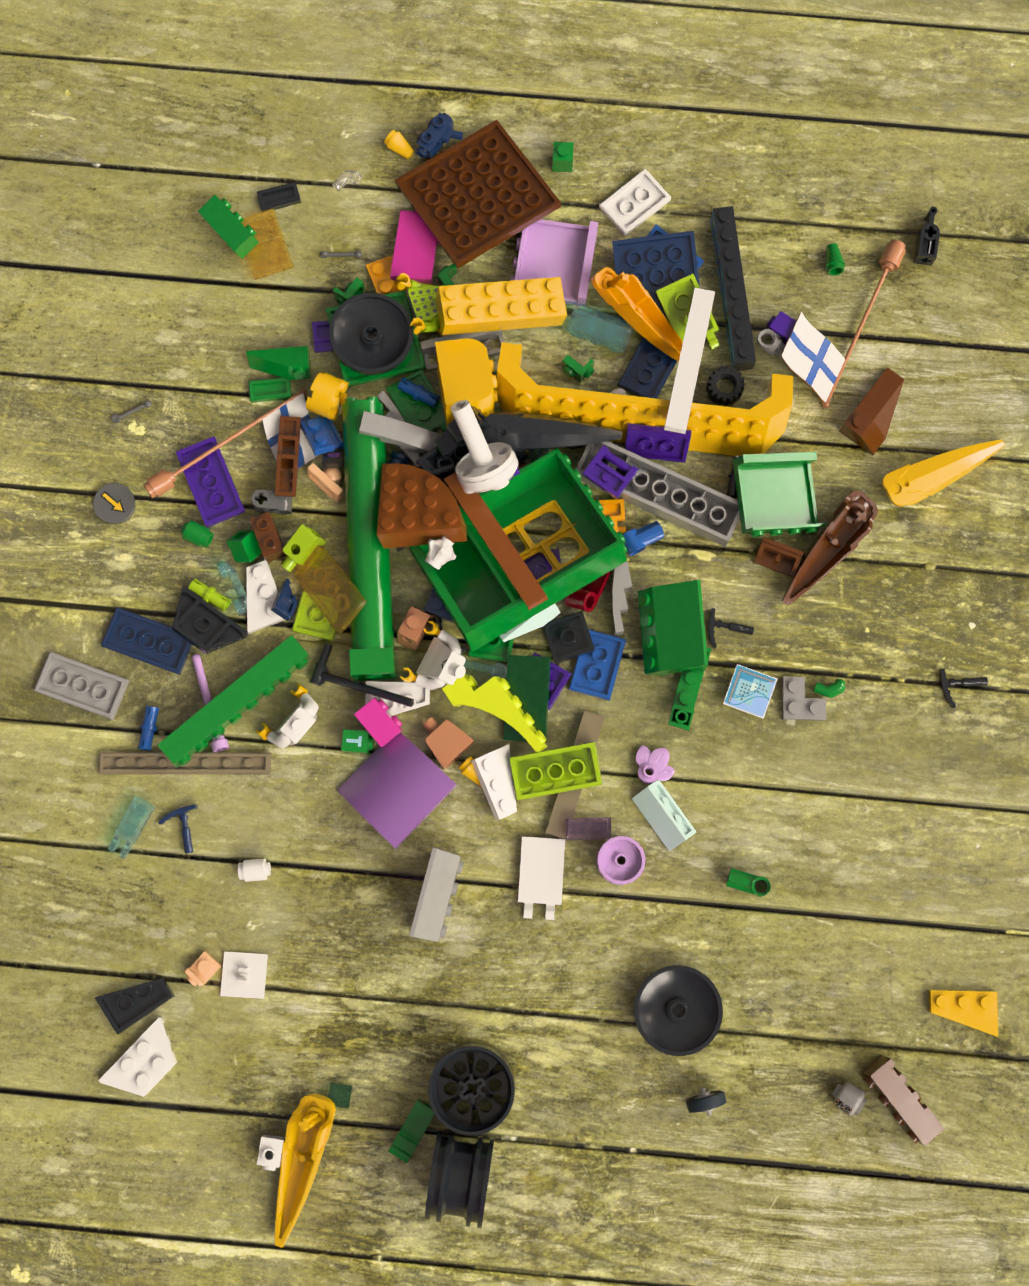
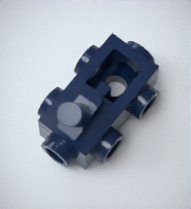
M439 113L430 120L428 129L417 138L415 152L419 157L429 160L437 154L444 143L450 141V138L462 140L463 132L454 130L453 120L448 114Z

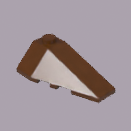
M887 367L839 432L871 455H874L886 439L904 379Z

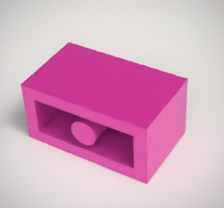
M375 697L354 715L382 748L403 731L401 728L403 724L396 715L391 716L387 711L389 707L382 698L378 700Z

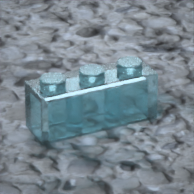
M577 303L573 308L566 331L571 332V335L574 337L589 339L595 345L602 344L607 346L613 352L624 353L634 328L625 320Z

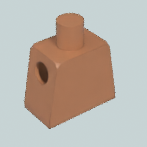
M411 606L397 632V643L417 652L426 634L423 628H429L431 623L428 621H433L434 616Z
M431 717L423 724L430 733L425 741L444 770L474 744V740L449 720H445L439 725Z

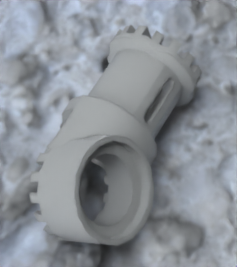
M762 330L758 335L757 344L771 356L775 355L782 360L781 354L785 347V344L782 343L783 340L778 338L773 330ZM768 334L772 337L773 341L771 344L766 345L762 343L761 337Z

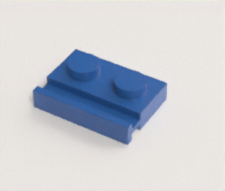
M317 417L300 423L301 429L315 456L335 451V448L338 447L343 449V441L331 419Z

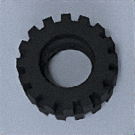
M721 366L710 374L706 392H708V397L712 398V402H718L717 405L720 406L721 404L728 406L740 399L745 387L744 377H741L740 371L736 372L737 369L734 367L730 369V366H726V368ZM721 379L730 380L734 385V390L730 393H723L718 390L717 382Z

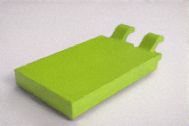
M694 274L686 276L655 292L669 323L682 341L685 336L694 289L700 288ZM712 313L710 314L706 339L711 351L719 347V342L714 334L719 331V328Z

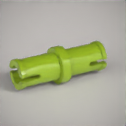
M196 578L189 585V590L201 596L207 603L210 602L219 607L222 611H226L231 604V599L226 598L218 593L216 588L208 587Z

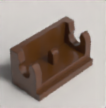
M764 537L753 563L793 577L804 552Z

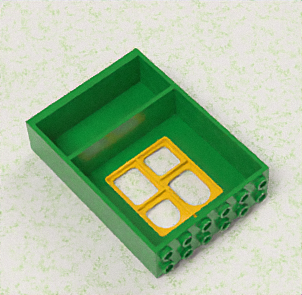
M558 448L520 469V474L513 476V479L509 480L508 485L504 488L479 493L505 534L517 533L525 545V551L519 554L523 561L541 552L551 565L552 571L537 579V582L547 595L548 599L528 610L460 505L458 506L466 525L467 541L453 542L452 547L456 555L455 560L446 562L438 570L425 561L429 545L408 546L414 559L472 652L627 562L626 552L628 551L624 545L626 542L624 536L620 531H615L613 528L615 525L610 516L603 514L601 503L598 500L594 501L589 486L582 484L580 481L582 478L578 470L571 468L568 456L565 453L562 454ZM548 512L558 514L562 519L561 528L539 543H533L524 530V525ZM563 538L575 539L580 546L577 556L564 564L559 563L550 550V546Z

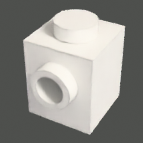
M264 1134L260 1141L257 1165H262V1169L275 1171L276 1168H279L281 1166L285 1137Z

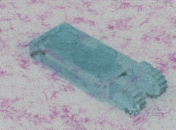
M135 796L114 833L115 836L109 845L108 851L113 853L122 838L127 842L120 852V857L125 859L133 844L135 845L156 806Z

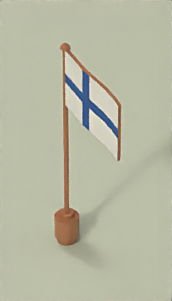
M891 240L884 249L879 260V264L884 270L845 358L827 338L807 321L802 312H800L783 349L781 358L784 363L813 389L822 400L824 408L830 406L829 401L887 273L898 270L906 252V245L899 240Z
M300 388V392L175 472L171 473L169 470L167 472L164 469L160 470L146 479L147 482L143 484L151 498L163 495L175 487L173 482L176 481L174 478L176 475L263 421L267 442L277 462L280 416L301 417V422L311 419L306 409L304 397L307 393L306 389ZM301 427L298 469L320 456L314 455Z

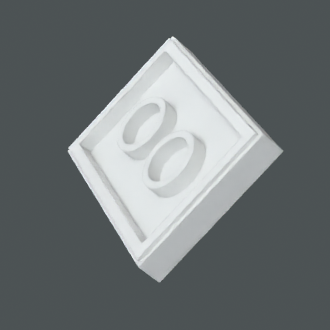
M644 169L599 205V209L625 237L671 201V196Z

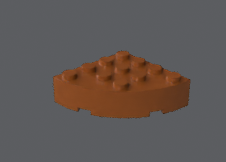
M399 463L382 464L377 536L384 549L428 545L429 539L437 540L443 536L452 542L467 541L466 525L458 503L450 489L438 477L426 470L411 465Z

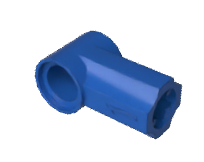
M658 521L638 530L632 529L623 534L626 541L624 545L629 556L643 551L646 546L665 537Z

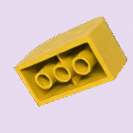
M469 338L435 342L437 374L446 427L455 419L451 406L461 400H468L471 406L482 411L485 418L495 413L494 402H498L497 390L494 388H497L496 375L491 373L494 372L493 359L489 360L485 345L478 340Z

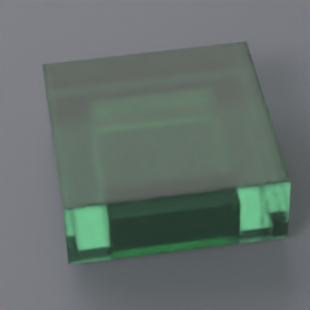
M330 1082L328 1098L334 1102L335 1107L349 1109L353 1085Z

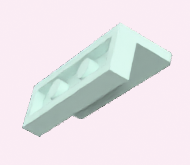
M659 780L632 798L669 851L696 833V830Z

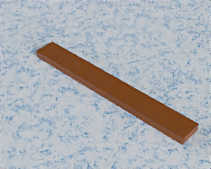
M456 472L444 479L446 485L528 610L548 599L547 595L479 493L466 494L460 485Z

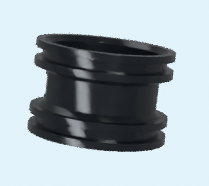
M438 1130L430 1172L425 1220H430V1216H435L436 1222H441L444 1215L464 1217L467 1227H470L471 1222L478 1223L477 1228L482 1229L494 1138H490L489 1142H484L483 1137L479 1136L478 1141L473 1144L456 1141L454 1132H449V1136L443 1135V1130Z

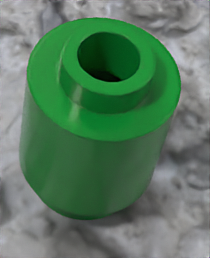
M193 520L189 523L186 522L181 529L182 539L200 548H207L214 537V533L210 532L209 528Z

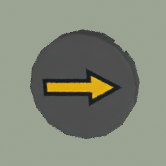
M118 483L104 485L97 491L94 496L93 507L95 513L102 521L107 524H121L132 517L135 512L136 500L128 487Z

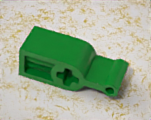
M419 1098L417 1099L388 1151L408 1163L435 1115L429 1104Z

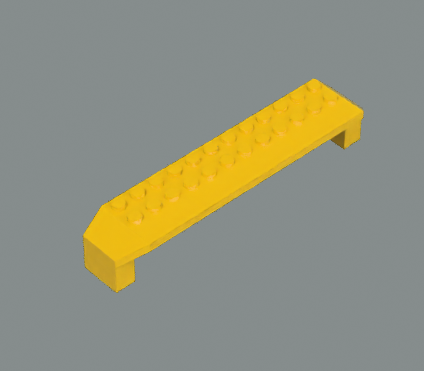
M501 343L496 390L498 403L502 411L522 412L523 414L535 413L576 419L622 431V439L611 442L620 443L626 442L628 423L665 427L670 400L537 385L521 369L522 345ZM772 374L766 399L751 409L692 403L686 429L691 430L688 451L731 456L765 454L785 432L792 408L793 376Z

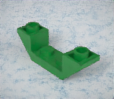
M707 647V658L709 660L711 648ZM707 666L681 672L668 725L689 731L694 714V706Z

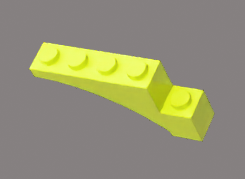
M465 674L462 678H457L453 685H446L442 688L453 706L467 705L495 715L516 729L536 752H541L548 747L545 743L547 741L545 736L532 725L534 720L521 709V701L516 695L513 696L508 690L510 685L504 678L494 676L477 689L478 683L474 677Z

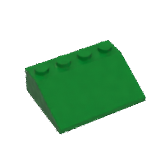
M693 580L667 584L638 591L645 675L664 676L707 666L708 658L701 581Z

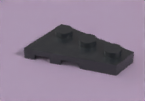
M160 978L94 998L117 1035H119L171 1000L175 995L165 979Z

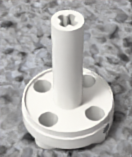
M461 400L451 406V411L469 450V453L461 458L456 465L457 478L466 494L504 488L508 485L509 479L514 475L518 467L515 452L506 443L487 444L469 401Z

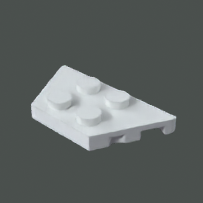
M159 1017L98 1081L143 1097L146 1096L177 1063L175 1054L171 1049L169 1036L166 1034L163 1018Z

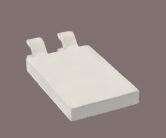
M522 837L518 902L524 903V918L532 919L533 903L546 904L545 920H554L555 905H561L565 839Z

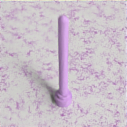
M194 654L192 661L204 705H207L212 700L201 657L199 654ZM222 735L217 739L212 738V751L221 752L229 749L228 740Z

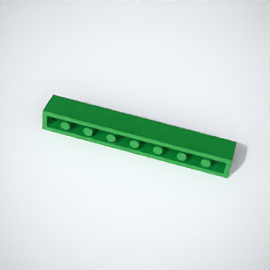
M291 635L157 746L176 768L178 766H185L192 759L191 756L195 752H202L209 745L208 742L212 738H219L229 724H236L246 710H253L263 696H270L275 691L274 687L280 682L284 684L292 677L291 673L296 669L301 670L308 664L307 660L310 659L308 653Z

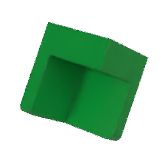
M238 530L226 540L236 562H252L262 553L254 530Z

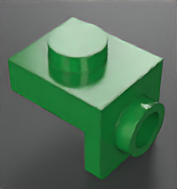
M454 264L444 266L437 274L440 286L455 285L451 280L457 274Z
M567 355L562 360V368L566 375L571 378L575 377L578 381L582 382L584 378L588 379L595 371V361L590 359L583 367Z

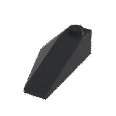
M467 445L459 447L450 457L443 458L436 446L417 459L416 464L421 469L433 475H438L456 469L457 463L469 453Z

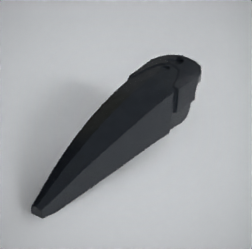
M511 411L493 413L487 416L486 420L490 427L483 432L487 444L506 443L511 446L514 452L576 447L622 439V431L573 419Z

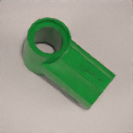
M731 868L726 884L727 887L753 894L757 897L765 896L771 890V884L767 878ZM756 881H763L765 883V892L759 893L755 890L754 885Z

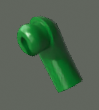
M836 679L829 686L816 682L813 692L828 698H834L845 691V682L842 679Z

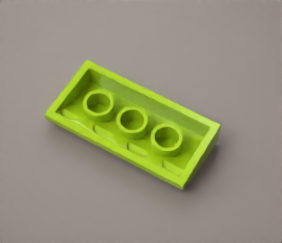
M595 741L509 758L517 800L602 785Z

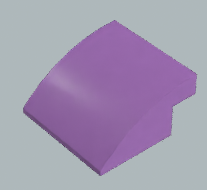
M400 732L382 748L379 746L337 791L397 849L457 785Z

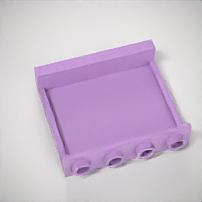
M540 219L522 230V237L517 239L516 245L519 255L514 257L513 269H516L515 276H511L510 281L560 277L565 304L585 306L598 222L590 221L589 226Z

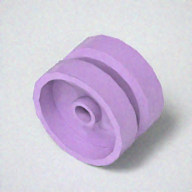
M618 836L610 838L601 846L597 853L596 864L598 872L606 881L611 884L624 885L640 877L645 868L646 858L642 847L637 841L630 837ZM619 856L625 858L623 865L617 863Z

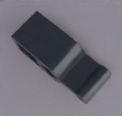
M931 206L924 219L926 224L917 236L914 263L932 266L937 258L940 229L934 224L937 207Z
M471 406L483 433L490 425L482 411ZM455 419L447 426V431L434 440L443 458L450 457L459 447L466 446Z

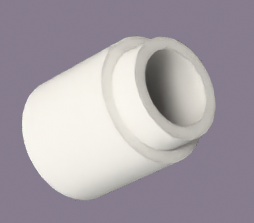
M265 858L244 860L242 863H238L239 879L245 880V882L267 880V876L271 875L270 862H266Z

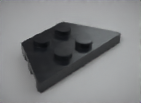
M182 587L176 616L172 625L174 632L205 654L247 638L248 632L187 587Z

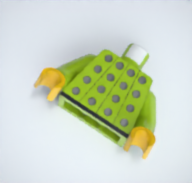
M401 273L396 278L397 281H401L397 287L400 290H403L405 287L407 288L406 296L413 316L410 326L415 327L414 334L436 332L440 328L435 297L439 286L411 280L407 274Z

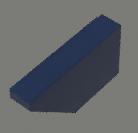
M289 579L283 581L271 607V611L286 621L292 618L298 604L296 596L291 591Z

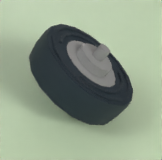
M701 1088V1093L686 1100L689 1113L707 1112L708 1116L712 1115V1110L727 1103L724 1091L710 1092L705 1091V1088Z

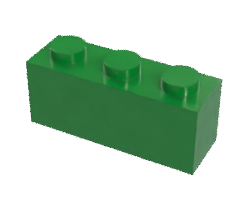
M214 195L198 212L228 246L243 259L259 243L254 237L257 233L249 224L246 227L244 226L242 216L237 211L233 213L230 210L232 205L225 198L221 200Z

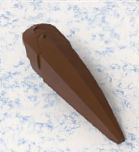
M858 490L851 491L836 508L833 516L819 533L792 577L781 600L785 605L788 606L826 576L872 530L878 508L867 495Z

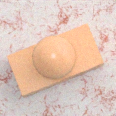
M312 463L308 467L307 477L333 501L338 503L343 499V489L338 486L342 481L341 471L336 467H328L321 471Z

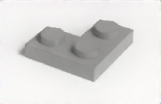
M782 677V720H826V699L805 698V677Z

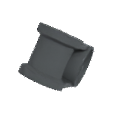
M262 489L252 494L253 507L260 513L270 512L282 515L292 513V497L275 496V490ZM261 498H264L265 501H263V504L260 505L259 501L261 500Z

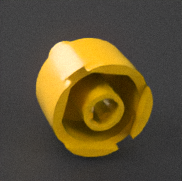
M320 372L311 386L312 395L311 398L307 397L306 409L335 421L339 414L340 404L343 405L348 397V394L345 392L349 383L328 373Z

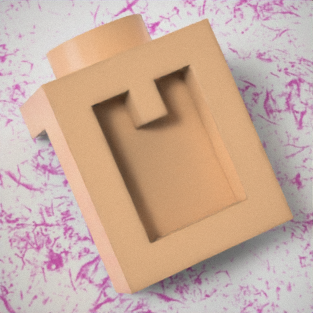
M204 951L191 967L187 968L184 972L188 975L186 979L192 985L204 986L222 965L207 951Z

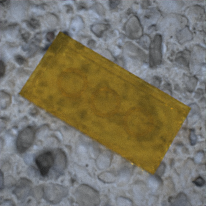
M322 545L316 546L294 575L338 633H342L367 602Z

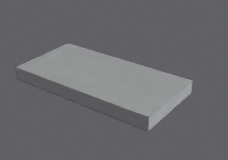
M49 652L34 691L114 720L129 680Z

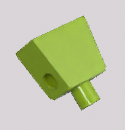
M301 524L282 550L288 556L281 565L289 572L297 564L307 565L327 541L311 527Z

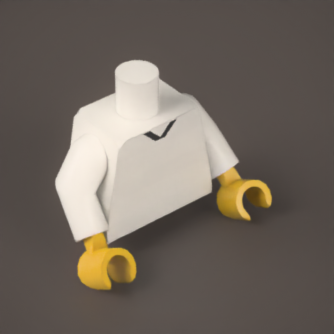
M428 621L433 625V630L429 631L423 628L427 634L437 635L438 637H434L416 672L418 676L414 675L409 668H403L404 671L410 674L407 678L401 676L400 678L406 683L414 681L416 685L434 690L443 687L445 684L453 685L457 678H462L466 672L463 666L466 659L461 655L462 650L458 640L445 630H439L437 623Z
M299 683L296 684L298 685L297 691L291 690L290 692L300 699L301 702L274 732L265 723H262L263 730H256V733L263 740L268 739V741L279 748L295 745L317 719L318 704L308 694V690Z

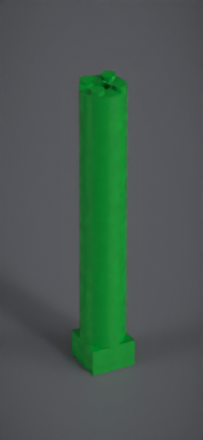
M374 396L366 397V400L346 398L345 403L342 405L351 649H349L350 675L354 681L397 679L396 653L394 651L390 548L384 549L377 536L382 464H386L385 442L380 441V438L359 434L364 411L384 416L383 404L378 402V397Z

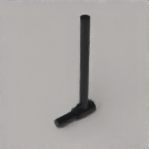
M325 643L309 683L321 686L327 681L402 705L413 706L414 699L330 674L326 664L333 646Z

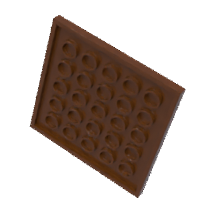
M498 120L395 179L397 187L457 269L561 207L560 200Z

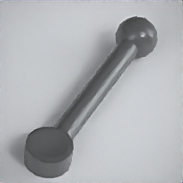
M359 250L341 253L320 252V258L362 257V252Z
M145 400L143 404L123 414H115L111 419L114 423H119L122 418L145 407L150 408L152 403L150 400Z

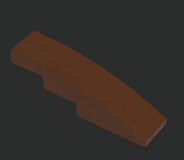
M280 416L275 496L296 497L301 417Z

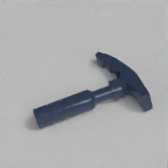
M197 805L178 808L158 822L159 824H164L165 821L170 820L172 817L180 815V821H182L183 826L181 831L185 854L193 853L191 832L187 823L189 818L186 814L191 810L198 809Z

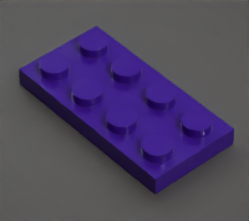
M213 436L176 451L181 467L217 445L216 438ZM220 448L183 471L207 528L246 512Z

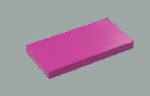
M400 211L390 280L397 281L396 278L401 273H404L411 280L431 284L437 240L416 211Z

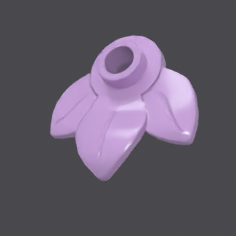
M644 745L638 749L635 761L639 766L637 771L638 778L643 783L651 784L656 780L667 781L673 776L675 770L667 765L670 757L666 748H658L651 752ZM645 770H650L652 775H647Z

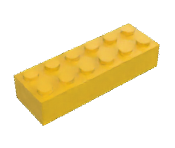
M560 277L439 286L435 296L442 335L559 326L563 324L567 317Z

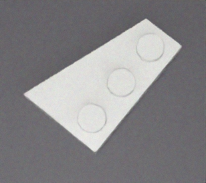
M264 560L246 567L247 629L250 634L285 620L271 611V607L278 594V589L268 562Z
M366 681V685L414 699L412 707L383 699L389 707L387 711L391 716L430 704V689L416 685L415 682ZM366 694L365 705L376 696Z
M509 744L471 760L495 820H500L517 812L513 774L509 759L511 757Z

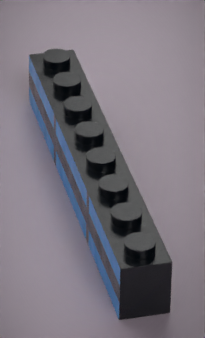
M733 206L713 208L710 222L732 369L733 367L736 368V371L752 370L756 363L734 209Z

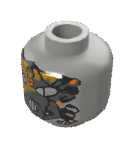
M846 1082L843 1086L838 1084L832 1093L835 1097L834 1106L848 1116L858 1115L867 1102L865 1092L851 1082Z

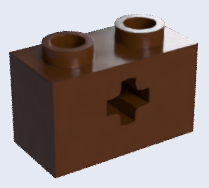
M267 512L251 518L250 522L264 559L269 563L287 556L282 551L284 545L271 513Z

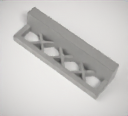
M502 330L452 334L420 342L427 372L437 369V364L430 365L428 355L436 354L435 342L465 338L485 342L484 345L487 349L488 357L500 354L501 348L491 349L487 345L490 340L499 338L501 346V343H504Z

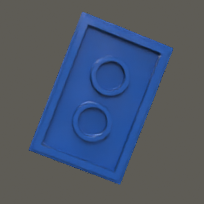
M589 630L595 651L577 657L569 690L610 701L626 639Z

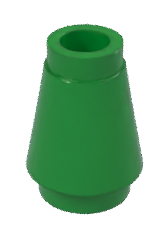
M832 243L826 246L825 270L831 276L840 275L844 272L846 264L838 244Z

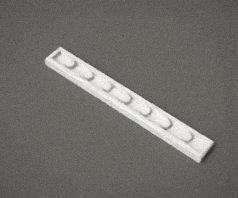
M700 288L694 289L664 430L682 434L686 433L715 291Z

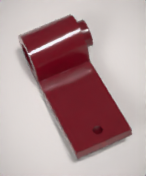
M611 571L565 597L564 602L566 606L585 612L594 610Z

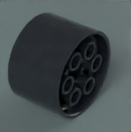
M466 1042L448 1050L436 1064L429 1080L428 1095L435 1116L448 1129L463 1135L484 1134L500 1125L509 1114L515 1095V1077L507 1058L493 1046L481 1042ZM466 1052H474V1064H469ZM480 1059L486 1060L489 1068L485 1071H480L476 1066L477 1061ZM458 1061L464 1062L467 1070L463 1073H458L454 1068L455 1063ZM499 1063L503 1070L492 1075L490 1070ZM444 1067L454 1074L453 1078L439 1075L441 1069ZM492 1078H498L501 1081L502 1085L499 1089L493 1090L489 1086V1081ZM448 1082L455 1083L457 1091L453 1094L448 1093L445 1090V1084ZM469 1082L473 1085L481 1082L476 1088V1093L470 1091L465 1094L469 1087ZM493 1094L506 1097L504 1105L492 1098ZM454 1098L455 1103L446 1111L441 1103ZM481 1100H490L492 1107L489 1110H482L479 1105ZM460 1101H466L470 1105V1109L467 1112H461L457 1104ZM472 1109H477L480 1123H471Z

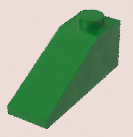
M308 346L246 351L249 367L289 380L311 378V358Z

